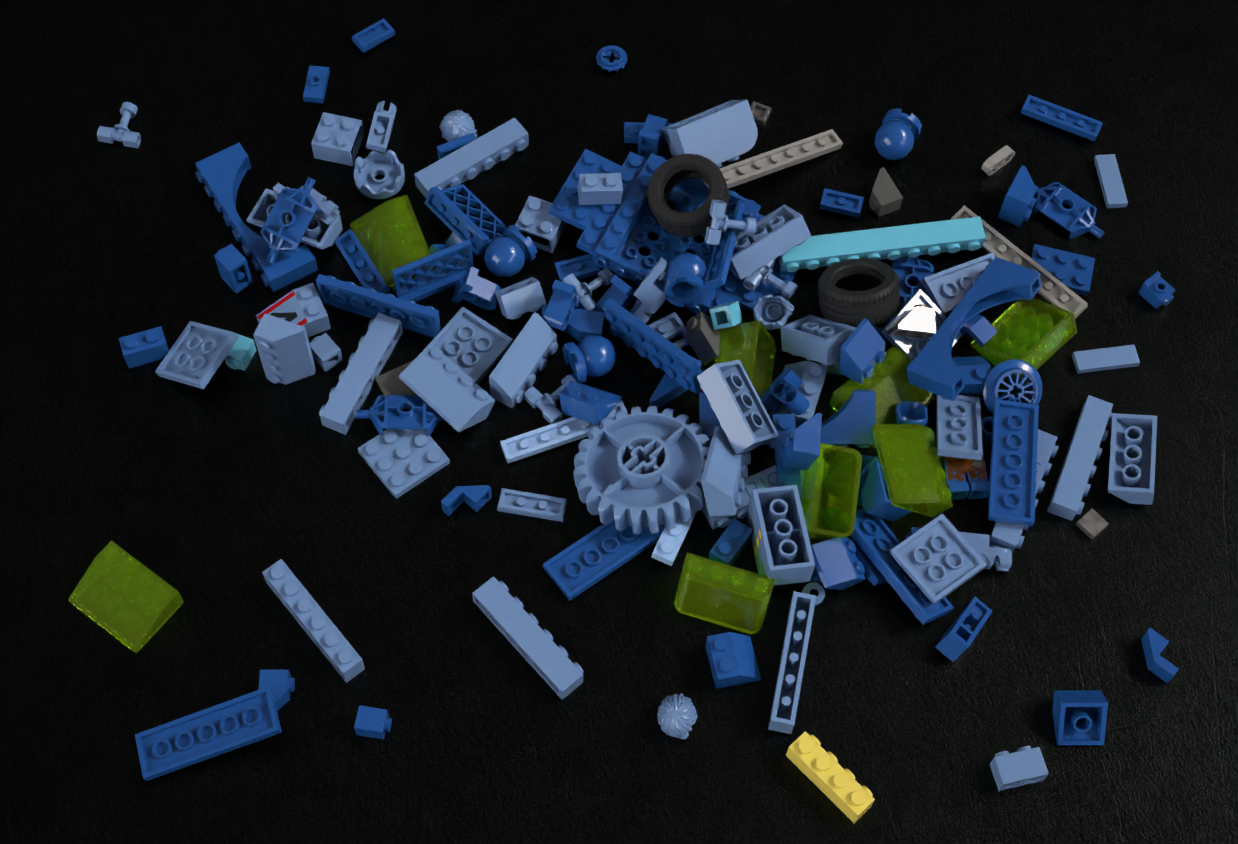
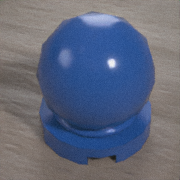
M900 108L891 109L886 113L882 121L883 124L876 132L874 142L878 153L885 159L899 160L906 157L912 150L914 140L919 137L922 128L920 120L911 113L909 116L906 113H902Z
M515 225L508 226L503 231V237L492 240L485 251L484 260L486 267L494 275L501 278L517 274L525 262L530 263L536 258L537 249L529 236L525 238L518 231L521 229Z
M685 252L671 259L666 269L667 281L664 287V292L667 295L666 299L679 307H684V304L693 303L694 307L698 306L706 299L707 291L703 287L707 274L706 264L697 254Z
M588 336L581 340L577 346L574 342L564 344L563 355L566 365H571L574 373L571 376L578 383L586 382V376L594 378L607 374L616 363V351L613 344L602 336Z

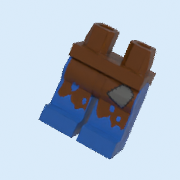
M984 453L981 460L942 456L940 464L942 467L945 500H962L966 496L968 499L988 497L990 481L987 478L986 465L983 458Z

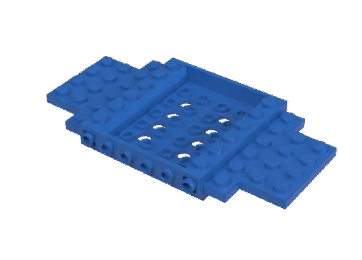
M587 149L584 150L548 214L584 231L577 242V248L593 255L592 261L599 267L607 268L615 272L616 275L633 281L636 285L642 282L661 257L668 262L665 268L667 269L671 259L685 253L687 250L695 252L705 262L708 270L714 245L705 242L706 233L701 234L704 237V242L702 243L695 242L693 236L683 237L669 233V231H666L665 228L657 223L649 206L647 198L649 181L655 170L663 162L667 161L664 157L651 153L647 160L630 151L625 162L620 166ZM621 173L623 186L621 203L579 205L577 189L579 175ZM686 179L679 182L671 190L668 202L675 203V211L691 212L698 209L706 201L709 195V188L704 181ZM729 190V205L738 200L745 204L741 221H744L746 217L755 218L757 222L765 217L759 214L761 205ZM654 232L658 234L659 239L655 241L650 240L648 233ZM643 247L648 248L650 255L642 256L639 253V249ZM778 257L771 268L773 270L772 275L787 284L789 281H793L797 271L781 272ZM729 269L725 285L708 291L706 299L698 306L694 307L693 303L684 304V307L690 309L695 314L700 312L706 314V312L710 313L709 309L719 304L738 301L740 308L753 313V308L759 298L768 294L773 297L777 295L782 296L783 291L768 281L765 284L760 282L753 292L749 291L743 286L745 278H738ZM666 274L660 280L664 285L667 281Z

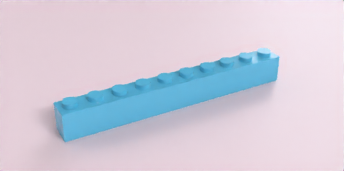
M979 216L810 236L803 244L794 246L783 256H778L781 272H795L799 269L814 270L824 266L830 267L835 263L850 259L896 260L900 257L915 258L925 254L933 256L942 252L974 251L982 247L986 237Z

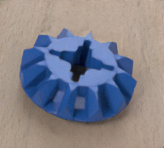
M605 46L597 53V65H600L602 70L607 69L609 73L612 70L618 72L620 68L625 67L627 54L618 46ZM614 55V61L610 63L609 60Z

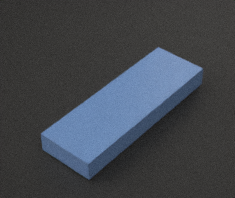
M1115 154L1095 155L1094 162L1106 208L1127 207L1128 201Z
M1135 345L1076 351L1072 354L1077 374L1136 367L1140 364Z
M501 488L497 511L563 522L567 499Z

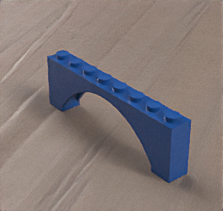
M240 143L196 162L198 171L195 174L199 182H204L206 193L209 197L215 199L213 202L218 212L222 211L224 213L223 219L228 227L232 226L234 229L232 233L237 241L241 240L243 243L241 246L246 256H251V263L256 271L260 270L262 273L260 276L265 286L269 285L272 291L275 292L318 270L316 259L306 244L297 247L300 249L299 252L281 251L277 255L274 264L265 260L272 248L269 247L270 245L263 237L253 232L244 224L236 211V196L239 185L247 170L251 169L249 156Z
M995 257L985 267L982 275L976 278L971 289L965 292L959 304L953 307L952 313L948 318L942 321L937 332L931 335L925 347L920 349L914 361L908 364L906 373L909 384L954 401L965 387L963 372L958 371L951 356L952 346L957 334L969 320L984 310L1016 300L1027 299L1031 301L1041 288L1040 272Z
M873 389L851 390V396L833 416L821 423L820 448H826V444H835V448H847L848 444H856L858 448H868L870 444H875L876 392ZM699 391V425L702 427V434L708 435L710 440H712L715 426H720V422L715 412L711 409L710 402L704 391ZM774 440L763 445H769V448H774Z

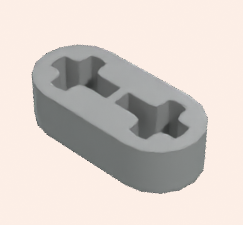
M1008 145L1004 146L983 163L981 169L989 176L994 174L1014 157L1015 151Z

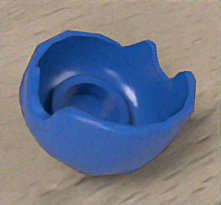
M904 401L896 406L895 420L905 430H921L927 424L928 409L921 403Z

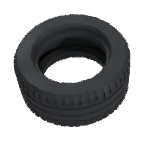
M681 154L663 162L655 170L653 176H651L647 188L648 203L656 220L666 231L674 235L696 237V235L705 234L707 226H711L712 216L709 213L712 200L724 201L726 203V210H728L729 190L721 170L710 159L702 155L699 156V154ZM686 179H698L709 185V195L698 209L691 212H678L668 206L669 194L679 182Z
M860 258L835 263L823 272L818 281L820 311L826 319L857 328L865 318L872 326H876L889 320L897 312L900 305L899 277L892 267L878 260Z

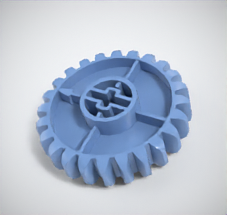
M636 406L632 407L631 414L626 415L624 411L619 410L615 412V420L612 421L610 418L605 417L600 420L601 429L593 427L588 431L589 439L581 440L579 444L580 452L575 455L573 475L582 503H586L587 510L591 515L599 514L601 523L607 525L615 521L616 530L624 531L629 525L632 526L634 534H640L644 527H649L650 532L654 534L659 532V525L664 524L666 528L671 530L676 528L675 519L679 518L681 521L687 522L691 519L690 509L700 511L704 507L703 499H705L701 478L711 440L708 435L702 434V427L698 423L689 424V417L687 415L680 414L674 418L673 409L670 408L664 409L662 413H658L656 406H649L647 412H642L641 408Z

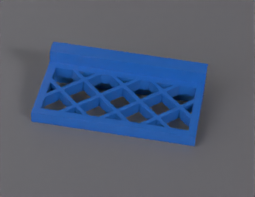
M464 184L442 190L437 186L430 188L424 204L462 241L469 239L472 243V251L476 255L483 254L484 249L487 248L492 240L503 237V234L496 233V230L503 233L507 226ZM456 200H457V201H460V202H463V203H466V205L457 203ZM469 205L475 206V207H477L478 209L469 207ZM469 213L477 215L479 218L470 216ZM482 226L490 228L492 231L484 229Z
M467 239L392 270L394 283L392 290L395 297L416 302L455 286L471 266L474 267L471 241Z

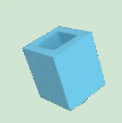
M738 301L719 304L709 309L714 330L733 327L743 322Z
M236 334L239 338L224 360L230 368L245 371L257 350L253 339Z

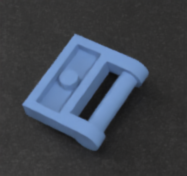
M676 312L648 325L667 340L681 335L682 339L673 343L680 349L685 346H691L686 338L687 328Z

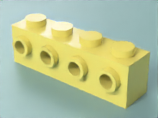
M805 731L788 747L786 756L855 823L872 806L875 800L872 797V792L866 786H861L855 780V776L847 768L843 769L837 763L838 760L834 754L829 751L826 752L814 735H809Z

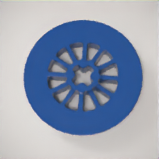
M1017 359L1007 360L995 366L989 372L983 386L984 402L992 414L995 399L1002 400L1006 398L1005 401L1022 403L1020 399L1022 398L1026 401L1025 403L1038 405L1042 396V381L1037 370L1031 364ZM1005 377L1007 378L1008 383H1005L1003 381ZM1000 383L1003 384L1005 388H999ZM1013 386L1018 388V391L1015 392V396L1010 393V391L1013 390ZM998 392H1004V394L998 396ZM1030 393L1029 398H1026L1023 394Z

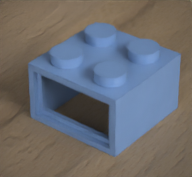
M323 112L311 143L314 158L353 166L364 137L362 120ZM356 137H358L357 140H356L355 146H354V148H353L352 154H351V150H352V147H353V145H354L355 139H356Z
M529 196L515 226L521 229L518 231L521 234L525 232L549 240V246L535 241L533 243L536 248L553 253L567 222L548 214L549 208L552 205L551 202Z

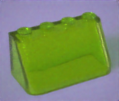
M759 321L720 329L719 357L715 359V364L740 359L760 398L772 384L776 353L774 338Z
M820 443L819 456L808 470H805L801 505L809 539L845 538L853 533L862 464L861 454L857 450Z
M687 553L674 605L676 610L682 614L747 634H755L762 628L775 579Z

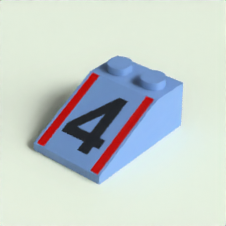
M313 283L292 290L256 315L259 323L266 313L306 328L308 337L331 329L328 315Z

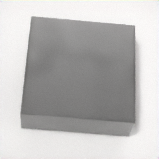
M753 101L750 108L756 124L764 126L771 113V107Z
M1093 509L1076 523L1091 539H1094L1109 524Z

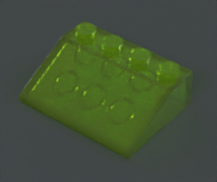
M407 195L387 200L350 223L352 231L389 287L394 286L392 270L431 255Z
M1032 298L1031 301L1027 299L1017 300L991 324L998 332L982 347L975 340L970 344L971 347L995 366L1007 360L1017 359L1031 364L1037 370L1077 333L1074 313Z
M895 345L886 351L885 359L881 364L878 363L875 366V370L869 379L866 378L862 384L852 379L848 380L833 392L830 406L837 412L851 396V390L873 389L876 392L875 444H870L873 448H876L901 428L895 420L897 404L904 401H913L927 407L936 399L932 392L909 384L906 369L911 361Z
M920 424L872 425L871 428L891 505L930 517H934L953 507L951 492L945 479L946 474L940 461L941 456H937V447L934 440L935 434L932 429Z
M112 540L94 558L68 599L69 602L135 653L149 641L184 603L180 593Z

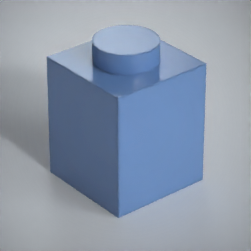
M326 332L321 336L315 337L309 343L313 358L325 372L343 361L341 349Z

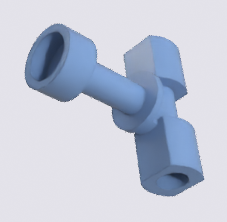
M123 102L120 108V113L122 114L120 123L114 125L113 128L99 126L97 131L98 141L110 144L114 140L121 141L124 146L138 148L141 142L140 133L132 132L127 128L130 118L136 116L137 106L130 102Z
M712 200L709 213L712 216L711 226H707L705 242L707 244L719 245L721 232H725L727 228L743 229L744 234L753 235L756 231V219L746 217L744 221L730 220L725 215L726 203L721 200Z
M777 258L773 259L769 265L754 271L743 282V286L753 292L760 282L765 284L768 281L783 291L781 295L787 299L792 297L798 287L792 281H789L787 284L772 275L773 270L771 268L774 266Z
M604 268L598 272V278L588 284L585 282L580 283L573 273L562 280V282L575 286L580 299L578 305L580 309L594 311L596 303L591 298L592 291L601 285L607 287L612 284L610 280L613 278V274L609 269Z
M567 375L561 380L562 386L551 395L548 393L542 395L532 386L524 393V399L534 409L538 407L542 411L543 417L550 424L559 422L563 419L562 413L556 408V401L560 398L559 394L570 381H577L571 375Z

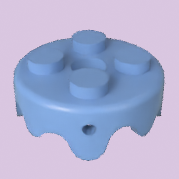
M388 150L386 153L371 151L365 159L357 157L353 174L355 185L366 197L386 199L397 194L403 187L405 181L404 165L399 162L394 151ZM377 175H384V176H385V177H384L383 179H381V180L375 179V176H377Z

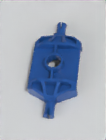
M307 178L303 189H282L261 230L263 238L268 242L269 247L272 248L265 259L266 261L274 264L277 255L281 251H300L297 247L316 210L319 212L321 210L310 195V191L316 182L312 178ZM291 214L292 221L285 225V215Z
M1053 182L1046 187H1041V189L1035 186L1037 189L1035 193L1037 201L1033 211L1034 214L1040 211L1071 232L1069 235L1071 239L1086 232L1092 233L1098 239L1103 236L1105 232L1094 226L1096 223L1094 222L1097 211L1096 207L1059 182ZM1062 204L1070 205L1071 209L1064 208Z
M919 257L899 258L893 261L891 267L899 277L900 305L897 312L920 289L931 300L921 281L923 278L933 275L934 267L932 264L919 259ZM913 280L918 285L910 286L907 281Z
M380 395L377 397L373 407H370V410L356 409V419L370 418L378 433L382 435L383 429L427 430V436H430L438 421L445 420L419 396ZM408 408L410 411L403 412L401 409Z

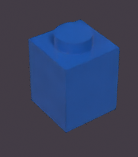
M359 705L354 726L356 735L384 740L386 732H390L392 718H389L388 711L386 709Z

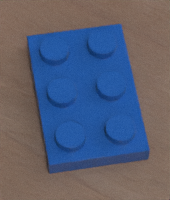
M1034 244L1031 259L1074 293L1088 296L1095 258Z

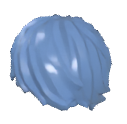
M455 110L443 117L439 126L442 138L450 142L474 133L477 138L474 121L468 113L462 110Z
M768 294L758 299L757 304L753 308L755 320L761 327L766 330H775L787 322L789 316L793 314L791 311H794V306L782 296L777 295L773 297Z
M682 693L667 696L662 700L657 713L658 724L661 725V730L666 735L680 739L688 737V732L692 731V725L695 724L698 717L691 699L684 697Z

